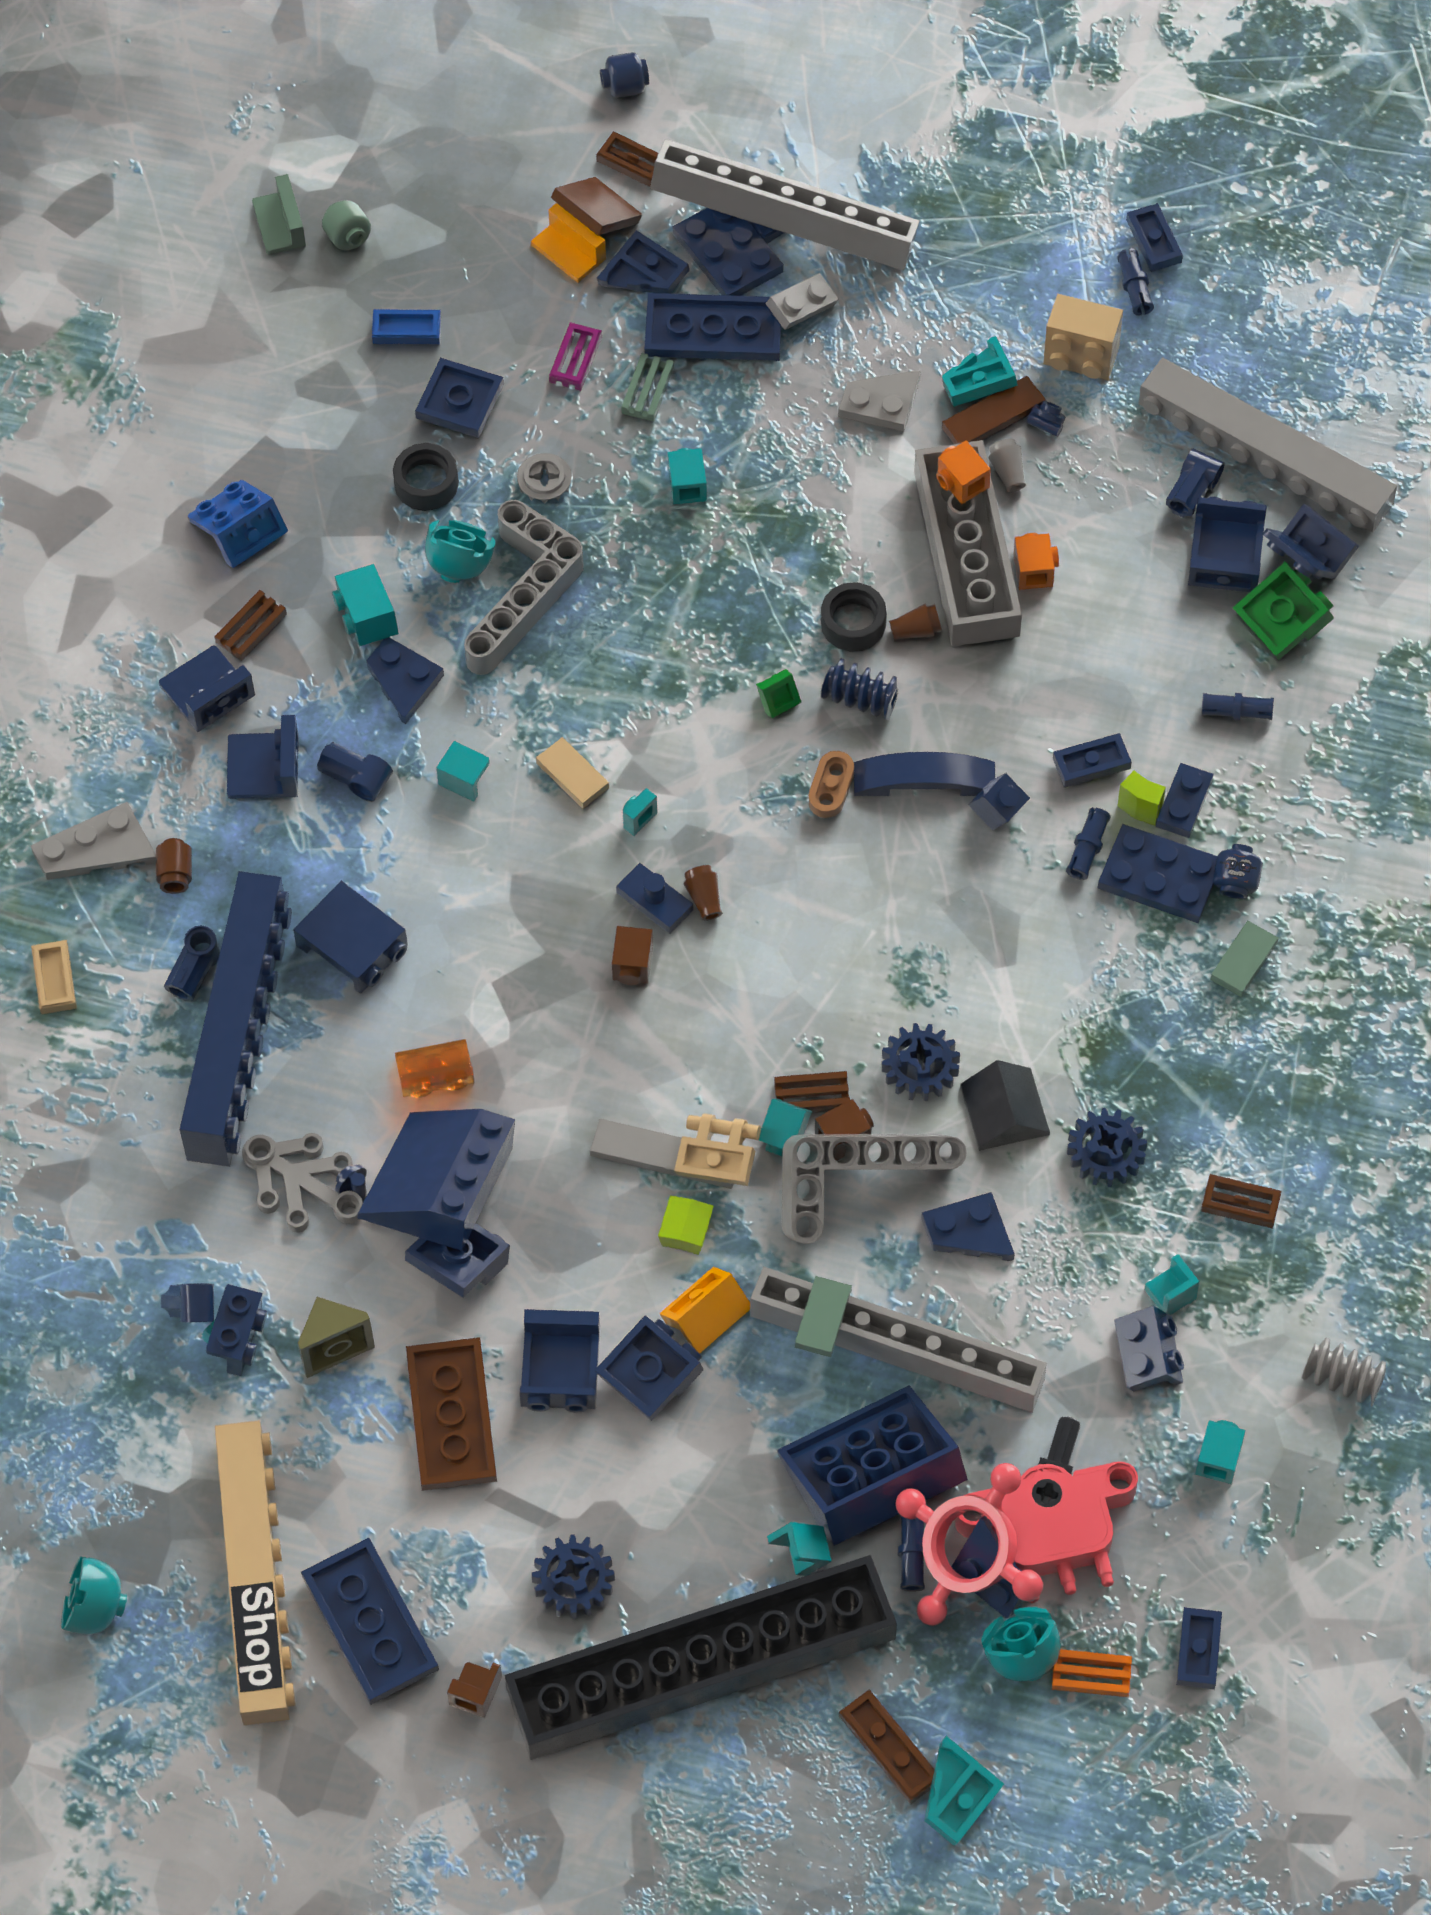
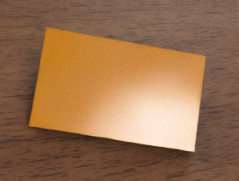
M556 203L548 209L549 226L531 240V245L579 283L606 260L605 239L600 235H596Z
M713 1266L659 1314L666 1325L680 1330L688 1343L700 1354L750 1310V1302L731 1273Z

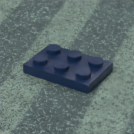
M705 208L672 226L675 238L721 295L741 296L783 273L784 264L748 220Z
M1122 824L1098 881L1097 889L1199 923L1214 886L1213 875L1217 856Z

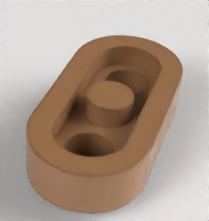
M830 751L823 755L819 761L809 791V808L819 817L831 818L839 814L843 809L854 776V762L847 753ZM834 770L841 771L842 774L835 776L832 775L831 772ZM829 800L832 803L830 805H823L820 802Z

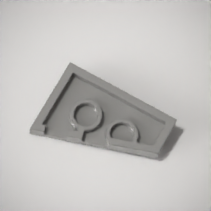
M128 802L30 845L32 853L47 880L90 874L93 869L113 867V870L127 868V864L145 862L146 865L156 864V854Z

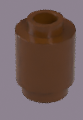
M179 838L166 839L156 847V881L160 884V889L163 892L170 894L183 893L188 889V884L192 881V848Z

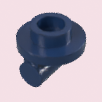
M1043 401L1042 405H1034L1027 418V423L1058 437L1066 417L1061 413L1062 408L1060 406Z
M362 1165L345 1167L336 1178L335 1191L338 1194L345 1191L355 1192L364 1202L367 1196L365 1181L367 1170Z

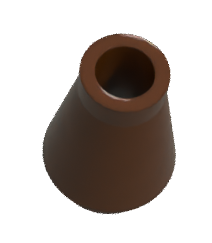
M925 603L889 621L894 641L909 638L935 637L934 633L942 631L935 604L926 606Z
M710 865L697 866L685 872L686 880L683 885L699 910L702 920L709 921L720 917L723 913L720 907L717 872H713Z

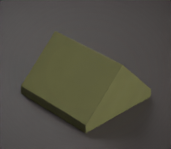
M316 1297L298 1341L306 1377L309 1378L375 1348L370 1318L367 1312Z

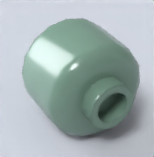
M343 200L333 203L328 207L322 219V228L337 248L352 250L361 246L368 239L371 232V223L358 204Z

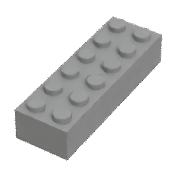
M983 440L968 442L988 465ZM959 444L915 450L914 474L951 646L1020 637L1022 613L991 475L990 488L961 504L950 490L946 491L941 487L936 477L938 457L946 448Z

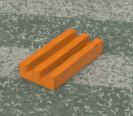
M1061 1649L1058 1660L1053 1666L1051 1690L1129 1697L1132 1656ZM1062 1662L1123 1668V1670L1062 1664ZM1061 1674L1089 1678L1122 1680V1685L1060 1679Z

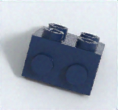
M1306 504L1301 506L1283 532L1266 528L1263 533L1270 540L1267 543L1270 549L1282 557L1285 554L1295 560L1293 566L1300 573L1307 577L1312 575L1319 580L1322 577L1335 579L1359 547V545Z

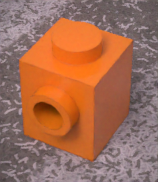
M967 440L957 446L946 448L938 457L937 480L941 487L946 491L950 490L961 504L990 488L991 468Z
M1027 533L1023 536L1015 537L1013 556L1018 589L1053 587L1055 567H1059V555L1057 546L1051 547L1049 533Z

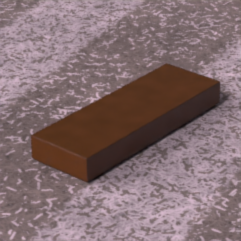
M1025 376L1017 381L1018 386L994 393L942 421V429L954 444H959L966 440L968 442L984 440L1028 416L1035 404L1042 405L1046 399L1030 378Z
M870 1689L839 1711V1717L910 1805L930 1791L934 1768Z

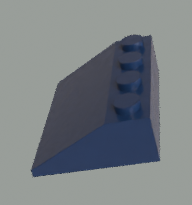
M484 1109L410 1112L367 1194L357 1218L462 1251L513 1149L515 1119Z
M910 1385L777 1450L778 1456L819 1526H824L825 1534L833 1546L898 1515L896 1499L905 1489H916L924 1495L925 1500H928L968 1480L958 1445Z

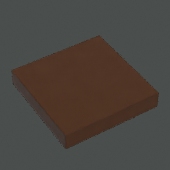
M596 177L556 187L551 196L556 203L596 235L636 225L642 217V213Z

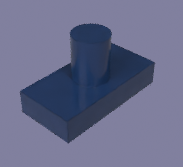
M641 863L616 886L617 894L669 934L694 910L693 903L667 884L662 875L653 873Z

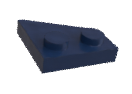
M636 230L598 275L597 281L603 287L671 294L690 271L688 263Z
M390 637L383 639L366 660L367 668L371 675L379 682L382 692L387 700L392 702L398 712V717L405 724L444 676V669Z
M992 1192L922 1212L921 1219L933 1251L946 1253L958 1251L964 1255L980 1257V1254L1002 1256L1003 1261L1014 1260L1015 1253Z
M985 1515L979 1519L951 1566L959 1575L968 1579L983 1575L992 1566L997 1556L998 1538L991 1527L993 1525L992 1522ZM1014 1560L1013 1566H1014L1015 1568H1017L1018 1570H1020V1569L1016 1566L1015 1560ZM1004 1578L985 1590L974 1592L1006 1619L1014 1614L1013 1610H1016L1022 1602L1014 1594L1012 1584Z

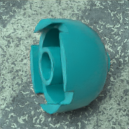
M440 520L429 524L425 541V555L428 563L440 574L443 580L459 583L461 580H469L479 576L488 567L494 552L495 539L492 537L490 541L485 538V530L457 520H449L448 526H439Z
M80 1556L70 1577L69 1583L72 1586L69 1596L65 1595L61 1628L75 1634L91 1635L102 1632L109 1627L115 1615L120 1617L123 1615L127 1594L121 1593V1580L116 1570L109 1564L98 1559Z
M1024 1607L1013 1610L1015 1617L1009 1618L1006 1621L1003 1620L1002 1616L995 1619L985 1629L981 1638L985 1655L993 1669L1004 1678L1013 1681H1034L1041 1678L1055 1665L1061 1650L1058 1627L1051 1614L1046 1609Z

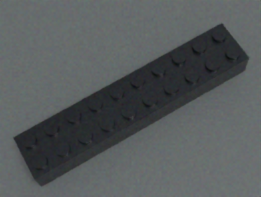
M871 1555L506 1674V1688L530 1760L895 1640L897 1623Z

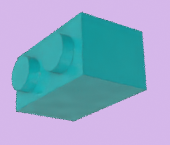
M374 564L335 576L337 590L332 591L334 603L338 611L344 610L345 614L342 615L346 632L348 635H355L359 647L399 634L395 611Z

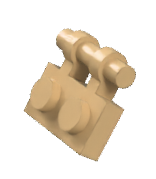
M705 1113L702 1114V1117L689 1115L686 1128L698 1131L697 1137L682 1136L674 1169L675 1173L679 1176L748 1186L755 1150L753 1147L743 1146L742 1144L745 1138L759 1139L761 1133L760 1125L748 1124L747 1120L735 1118L734 1121L716 1119L715 1115ZM714 1133L728 1135L729 1140L728 1143L711 1141V1137Z

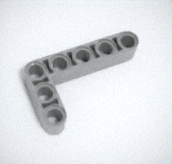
M518 500L505 501L500 505L497 514L499 534L506 543L535 561V563L466 637L464 643L466 664L468 669L477 675L488 674L500 664L581 575L584 567L581 542ZM510 521H519L518 523H508ZM540 538L546 539L544 541H536V539ZM566 556L573 557L571 559H563V557ZM543 580H551V582H548V583H542L541 581H543ZM523 603H528V604H530L529 606H526V607L519 606L520 604H523ZM500 627H507V628H508L507 630H503V631H502V630H497V629L500 628ZM478 651H486L485 654H475Z
M798 1134L791 1136L784 1144L782 1157V1230L790 1240L804 1244L814 1243L821 1237L824 1228V1170L955 1169L961 1166L966 1159V1146L959 1138L942 1134ZM806 1142L810 1147V1155L805 1161L801 1162L797 1157V1149L802 1143ZM842 1142L846 1153L844 1158L837 1162L833 1157V1148L836 1144ZM877 1142L881 1147V1155L876 1161L872 1162L868 1151L870 1146ZM910 1142H913L916 1146V1155L914 1159L907 1161L904 1157V1149ZM948 1142L952 1150L951 1156L946 1161H942L939 1151L941 1146ZM806 1179L810 1190L806 1197L800 1199L796 1192L797 1185ZM805 1216L809 1221V1229L804 1235L799 1236L796 1231V1224L800 1218Z

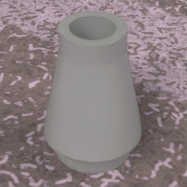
M1003 439L995 442L989 447L991 454L988 458L1004 483L1006 491L1016 492L1023 489L1026 483L1024 480L1021 446L1016 445L1014 439Z

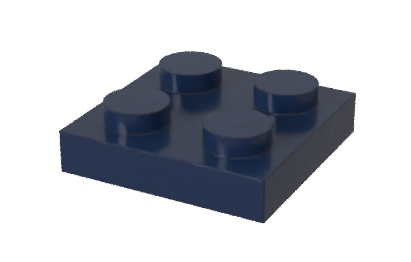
M440 357L415 410L416 419L479 438L503 388L504 379L502 376Z

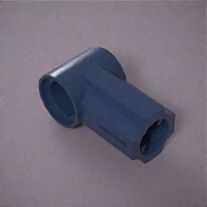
M1193 448L1183 463L1179 479L1166 498V505L1174 514L1182 518L1185 516L1192 517L1197 509L1198 498H1204L1208 489L1213 490L1223 473L1225 462Z
M334 742L324 747L317 763L318 771L347 784L356 796L370 802L375 801L393 774L392 767L380 757L371 754L363 757Z
M202 925L194 926L185 934V945L164 984L165 990L173 994L174 997L184 1001L194 1000L210 967L216 964L220 955L215 933L209 927ZM201 943L210 945L205 951L194 950Z
M191 1283L170 1285L168 1291L161 1295V1308L165 1309L170 1317L180 1318V1322H214V1284Z

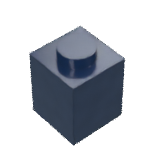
M1004 773L990 781L968 805L994 830L1007 823L1030 797L1007 773Z

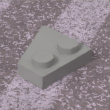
M910 371L847 382L839 406L838 417L904 432L921 380V371Z

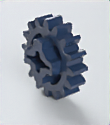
M913 1023L912 1032L909 1033L901 1027L899 1028V1039L890 1035L888 1038L889 1047H883L882 1059L884 1060L881 1061V1071L887 1073L886 1084L896 1083L895 1093L898 1095L904 1090L909 1091V1100L912 1101L916 1093L921 1094L924 1101H928L930 1092H934L935 1095L941 1097L942 1086L951 1089L953 1087V1077H958L960 1066L957 1064L960 1063V1052L954 1051L955 1040L952 1039L945 1042L946 1031L943 1029L937 1034L932 1033V1024H928L925 1031H922L917 1023ZM917 1054L920 1055V1060L924 1064V1070H922L921 1064H919Z
M1102 1108L1101 1116L1097 1117L1092 1111H1088L1087 1122L1078 1118L1075 1124L1076 1130H1070L1068 1141L1071 1143L1067 1144V1155L1072 1156L1070 1166L1072 1168L1081 1166L1079 1177L1083 1179L1090 1174L1093 1176V1185H1097L1100 1179H1105L1107 1186L1112 1187L1113 1179L1118 1178L1122 1184H1125L1127 1182V1173L1136 1176L1139 1171L1138 1164L1144 1165L1146 1154L1144 1151L1147 1149V1140L1141 1139L1143 1137V1127L1133 1128L1134 1117L1130 1116L1126 1120L1121 1119V1110L1119 1109L1114 1113V1116L1108 1115L1106 1108ZM1090 1134L1091 1141L1086 1142V1147L1083 1148V1141ZM1131 1147V1153L1124 1161L1123 1154Z
M575 1534L570 1535L569 1543L564 1544L559 1537L555 1538L556 1548L552 1550L550 1547L544 1546L542 1551L545 1559L535 1558L534 1566L538 1570L532 1572V1583L538 1584L534 1587L535 1596H545L543 1599V1607L545 1609L555 1605L556 1616L558 1617L565 1610H570L572 1619H576L578 1610L582 1609L587 1616L592 1615L591 1605L595 1604L598 1607H604L602 1594L612 1595L613 1593L612 1585L608 1583L615 1581V1572L609 1569L612 1566L611 1556L602 1557L604 1548L601 1544L592 1549L590 1537H586L582 1544L576 1542ZM558 1561L559 1565L557 1569L553 1572H550V1576L548 1577L551 1567ZM569 1573H574V1575L576 1577H579V1579L573 1581L572 1577L567 1575ZM599 1576L596 1586L589 1592L590 1583L595 1582L596 1577Z

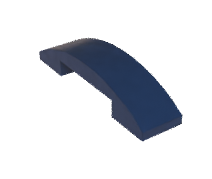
M904 752L880 755L854 762V796H890V789H960V796H977L990 781L995 779L994 761L958 753Z

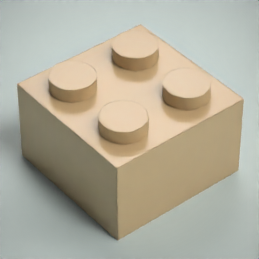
M1057 293L1046 326L1043 364L1057 370H1068L1084 374L1092 379L1100 378L1109 381L1120 346L1123 310Z

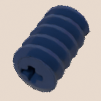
M841 658L835 666H831L827 671L821 688V698L825 699L831 693L834 703H839L844 698L845 706L849 708L853 707L858 701L859 711L865 712L871 706V714L877 717L884 710V718L888 720L897 700V677L893 676L888 684H885L884 672L880 671L875 679H871V668L867 667L862 675H859L857 663L854 662L847 671L845 670V659Z

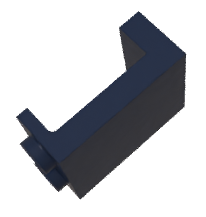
M1218 497L1198 498L1188 586L1249 593L1258 586L1266 505L1257 504L1253 501H1228Z
M342 880L293 929L298 948L306 954L311 949L349 977L354 983V989L360 994L368 986L373 987L379 982L383 971L392 962L396 963L404 956L408 945L405 928Z
M524 1309L525 1333L522 1380L519 1392L521 1407H527L537 1412L547 1411L550 1408H565V1410L573 1413H582L587 1411V1409H596L598 1375L595 1369L598 1367L599 1312Z

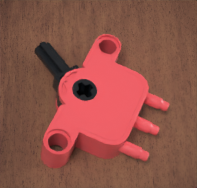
M1069 1416L1061 1417L1058 1420L1047 1459L1040 1457L1039 1464L1029 1468L1021 1476V1483L1018 1489L1005 1495L1002 1500V1512L1010 1519L1015 1529L1017 1538L1016 1566L1022 1571H1034L1039 1576L1058 1573L1065 1594L1072 1595L1077 1590L1073 1569L1095 1565L1102 1585L1104 1587L1113 1585V1571L1108 1557L1113 1538V1525L1109 1510L1126 1506L1133 1501L1137 1489L1138 1474L1135 1468L1126 1462L1103 1464L1075 1470L1073 1473V1466H1070L1069 1462L1079 1433L1080 1422ZM1121 1479L1126 1481L1129 1487L1117 1489L1111 1485V1482ZM991 1489L968 1493L964 1496L986 1499ZM1044 1496L1051 1498L1048 1504L1041 1502ZM961 1514L955 1519V1527L962 1536L969 1538L979 1520L970 1521ZM992 1525L991 1527H992L994 1533H995L996 1536H997V1532H996V1530H995V1527ZM1038 1597L1037 1599H1035V1600L1028 1601V1602H1030V1603H1035V1602H1037V1601L1039 1600V1597Z

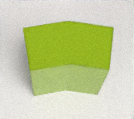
M1134 770L1120 784L1117 806L1134 819L1156 826L1157 818L1164 804L1166 787L1148 781Z
M670 1195L658 1234L661 1245L699 1255L714 1206L694 1199Z

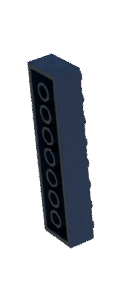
M238 872L179 1129L187 1161L230 1167L232 1155H238L240 1151L241 1133H238L240 1121L245 1122L247 1119L249 1101L245 1100L247 1089H253L255 1084L256 1068L252 1066L254 1057H260L262 1053L263 1035H260L262 1024L267 1025L269 1021L270 1003H267L269 992L274 993L276 990L278 973L274 971L276 960L282 961L285 941L281 937L283 929H289L292 909L287 908L289 893L284 891L282 878L278 876Z

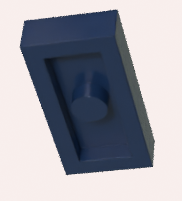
M1158 203L1127 212L1126 221L1151 272L1182 263L1183 254Z
M1120 733L1053 752V761L1064 788L1129 770L1132 764Z
M1180 763L1157 818L1156 827L1190 838L1213 782L1214 774Z
M1184 1607L1176 1685L1215 1690L1222 1621L1221 1611Z

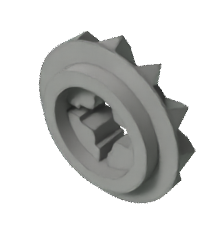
M540 453L527 458L520 465L517 473V482L521 493L528 495L531 501L538 499L542 500L544 504L553 498L559 501L560 496L564 492H569L572 480L571 469L567 462L561 457L549 453ZM543 470H546V474H548L550 479L545 487L541 485L540 481Z

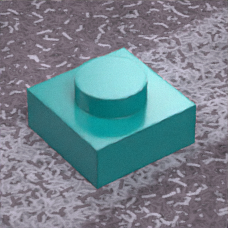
M645 788L638 796H632L623 807V828L633 836L658 813L657 796L649 789Z

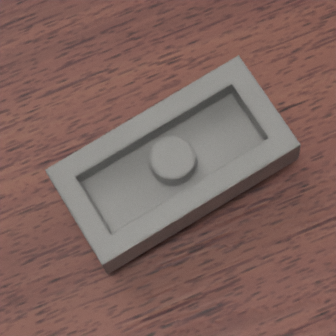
M818 273L771 296L766 305L784 330L833 307L839 298L823 276Z

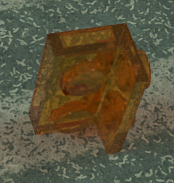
M466 1039L395 1052L403 1097L412 1096L420 1098L429 1095L433 1091L444 1089L456 1091L475 1083Z

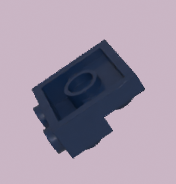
M475 1223L462 1251L419 1238L405 1251V1261L464 1298L479 1282L483 1285L488 1284L508 1264L510 1245L499 1235L492 1234Z
M645 1315L600 1363L595 1372L652 1421L675 1395L678 1398L702 1373L703 1367L699 1362L702 1356L690 1344L685 1342L681 1346L672 1338L675 1333L668 1325L660 1319H657L654 1323Z

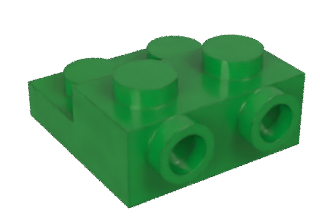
M1286 562L1233 607L1234 611L1278 660L1304 638L1309 641L1334 619V616L1329 611L1334 606L1321 591L1314 594L1308 587L1312 581L1297 569L1293 571Z

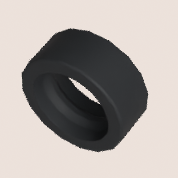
M432 443L414 444L403 450L395 460L393 478L396 494L402 503L412 509L422 511L439 509L448 504L456 495L459 485L456 460L450 451L442 446ZM431 464L445 470L446 479L435 488L422 490L407 484L406 474L418 465Z
M858 582L844 583L833 588L824 597L821 605V629L827 641L832 645L849 652L863 651L874 646L883 637L887 618L886 603L881 594L874 588ZM857 603L873 611L874 620L870 626L862 630L851 631L841 628L833 621L834 611L845 604Z

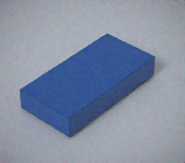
M373 309V344H440V310Z

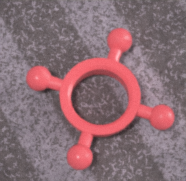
M1002 1463L993 1469L990 1477L992 1488L986 1499L975 1496H959L949 1499L934 1511L926 1505L924 1495L916 1489H905L897 1496L896 1509L902 1517L906 1519L918 1518L926 1523L922 1542L923 1556L930 1573L939 1582L932 1595L923 1597L917 1605V1615L924 1624L934 1626L943 1622L947 1615V1605L945 1602L951 1591L961 1593L979 1592L1004 1578L1012 1584L1014 1594L1023 1601L1035 1600L1042 1593L1043 1581L1036 1572L1031 1570L1020 1571L1013 1566L1017 1552L1016 1533L1010 1519L1002 1512L1003 1498L1006 1494L1016 1491L1021 1483L1020 1471L1013 1464ZM975 1510L984 1514L995 1527L998 1536V1552L994 1563L988 1571L977 1578L968 1579L959 1575L949 1564L945 1553V1538L950 1525L958 1516Z

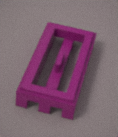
M570 322L549 374V383L556 384L559 381L562 382L564 387L569 388V385H574L575 390L581 391L601 342L602 330ZM575 333H580L566 373H561ZM588 336H592L578 374L573 376Z

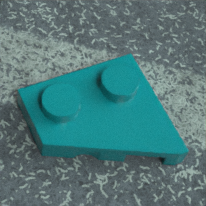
M996 336L987 340L988 348L979 355L969 354L962 360L961 364L951 368L942 375L943 386L953 407L1018 386L1016 375Z
M947 1735L939 1744L924 1821L955 1846L996 1796L1004 1783Z

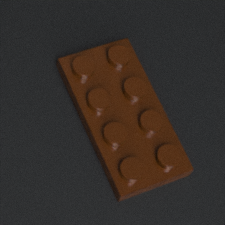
M480 1337L406 1346L422 1491L497 1482Z

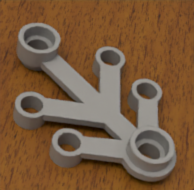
M309 1133L303 1138L275 1142L272 1138L265 1135L252 1136L244 1144L242 1156L245 1164L249 1168L256 1170L259 1187L257 1204L263 1213H273L280 1205L278 1193L272 1188V1169L284 1178L289 1209L286 1220L291 1231L303 1232L309 1226V1217L307 1211L303 1209L300 1188L333 1208L335 1216L340 1222L352 1224L360 1220L357 1216L363 1201L357 1193L345 1191L338 1194L312 1177L313 1175L331 1172L338 1176L344 1169L335 1166L338 1161L343 1160L348 1163L347 1166H353L352 1158L348 1153L337 1152L332 1157L290 1163L282 1157L303 1153L308 1158L319 1157L324 1149L322 1138L318 1134ZM309 1142H316L319 1144L318 1147L315 1149L306 1148V1145ZM261 1150L267 1152V1155L262 1158L254 1156L256 1152ZM266 1197H272L275 1199L274 1202L269 1205H265L262 1203V1200ZM347 1207L356 1209L353 1214L346 1215L343 1213V1210ZM295 1216H302L304 1218L299 1224L291 1221Z

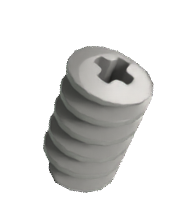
M1326 1337L1319 1346L1316 1343L1314 1344L1301 1379L1306 1380L1315 1372L1316 1385L1320 1386L1329 1378L1330 1391H1335L1343 1384V1396L1349 1397L1356 1389L1357 1402L1362 1403L1371 1395L1372 1407L1385 1377L1386 1361L1382 1360L1374 1369L1372 1368L1371 1355H1368L1360 1363L1358 1362V1350L1354 1349L1345 1357L1344 1344L1340 1343L1334 1351H1330V1339Z

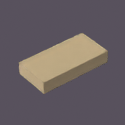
M563 737L536 757V764L582 809L609 789V782Z
M67 940L32 945L31 949L41 1014L77 1009Z

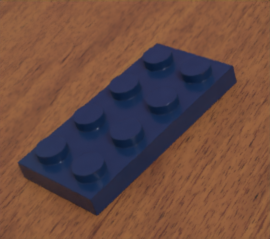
M648 293L644 353L648 354V357L780 361L781 324L766 305L770 297Z
M370 1538L301 1571L306 1586L370 1705L439 1670L438 1663Z

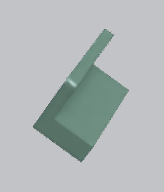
M288 174L275 177L277 193L252 199L267 254L306 246L303 224Z

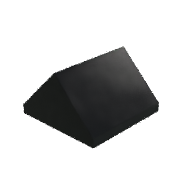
M996 1060L960 1084L979 1151L1050 1135L1031 1068Z

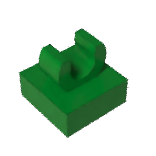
M787 669L756 684L765 713L771 718L802 703L793 675Z

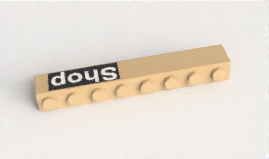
M260 1420L216 1425L215 1436L240 1715L243 1725L290 1720L289 1707L296 1704L293 1683H286L285 1670L292 1669L290 1646L283 1647L282 1634L289 1633L287 1612L286 1610L280 1611L278 1599L285 1597L283 1574L276 1575L275 1562L282 1561L280 1539H273L272 1526H278L279 1521L276 1503L269 1502V1491L275 1490L273 1467L266 1468L265 1456L272 1455L270 1432L263 1433Z

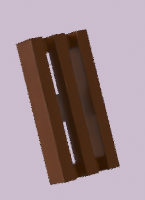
M613 131L596 154V160L650 187L654 166L640 160L639 157L655 164L659 153ZM613 144L629 152L626 153L622 150H619L613 147Z
M259 590L214 636L215 643L242 661L287 615L286 608L281 604L278 606L273 598L270 597L268 599L265 593ZM269 611L272 612L239 648L235 647L247 634L253 631L257 626L256 624Z
M847 1071L774 1077L776 1099L784 1101V1099L805 1097L808 1099L841 1094V1098L787 1102L812 1112L830 1111L850 1100Z
M1210 1174L1201 1212L1273 1229L1282 1191ZM1215 1187L1257 1198L1270 1200L1272 1202L1271 1204H1267L1255 1200H1250L1248 1197L1240 1195L1233 1196L1213 1190Z

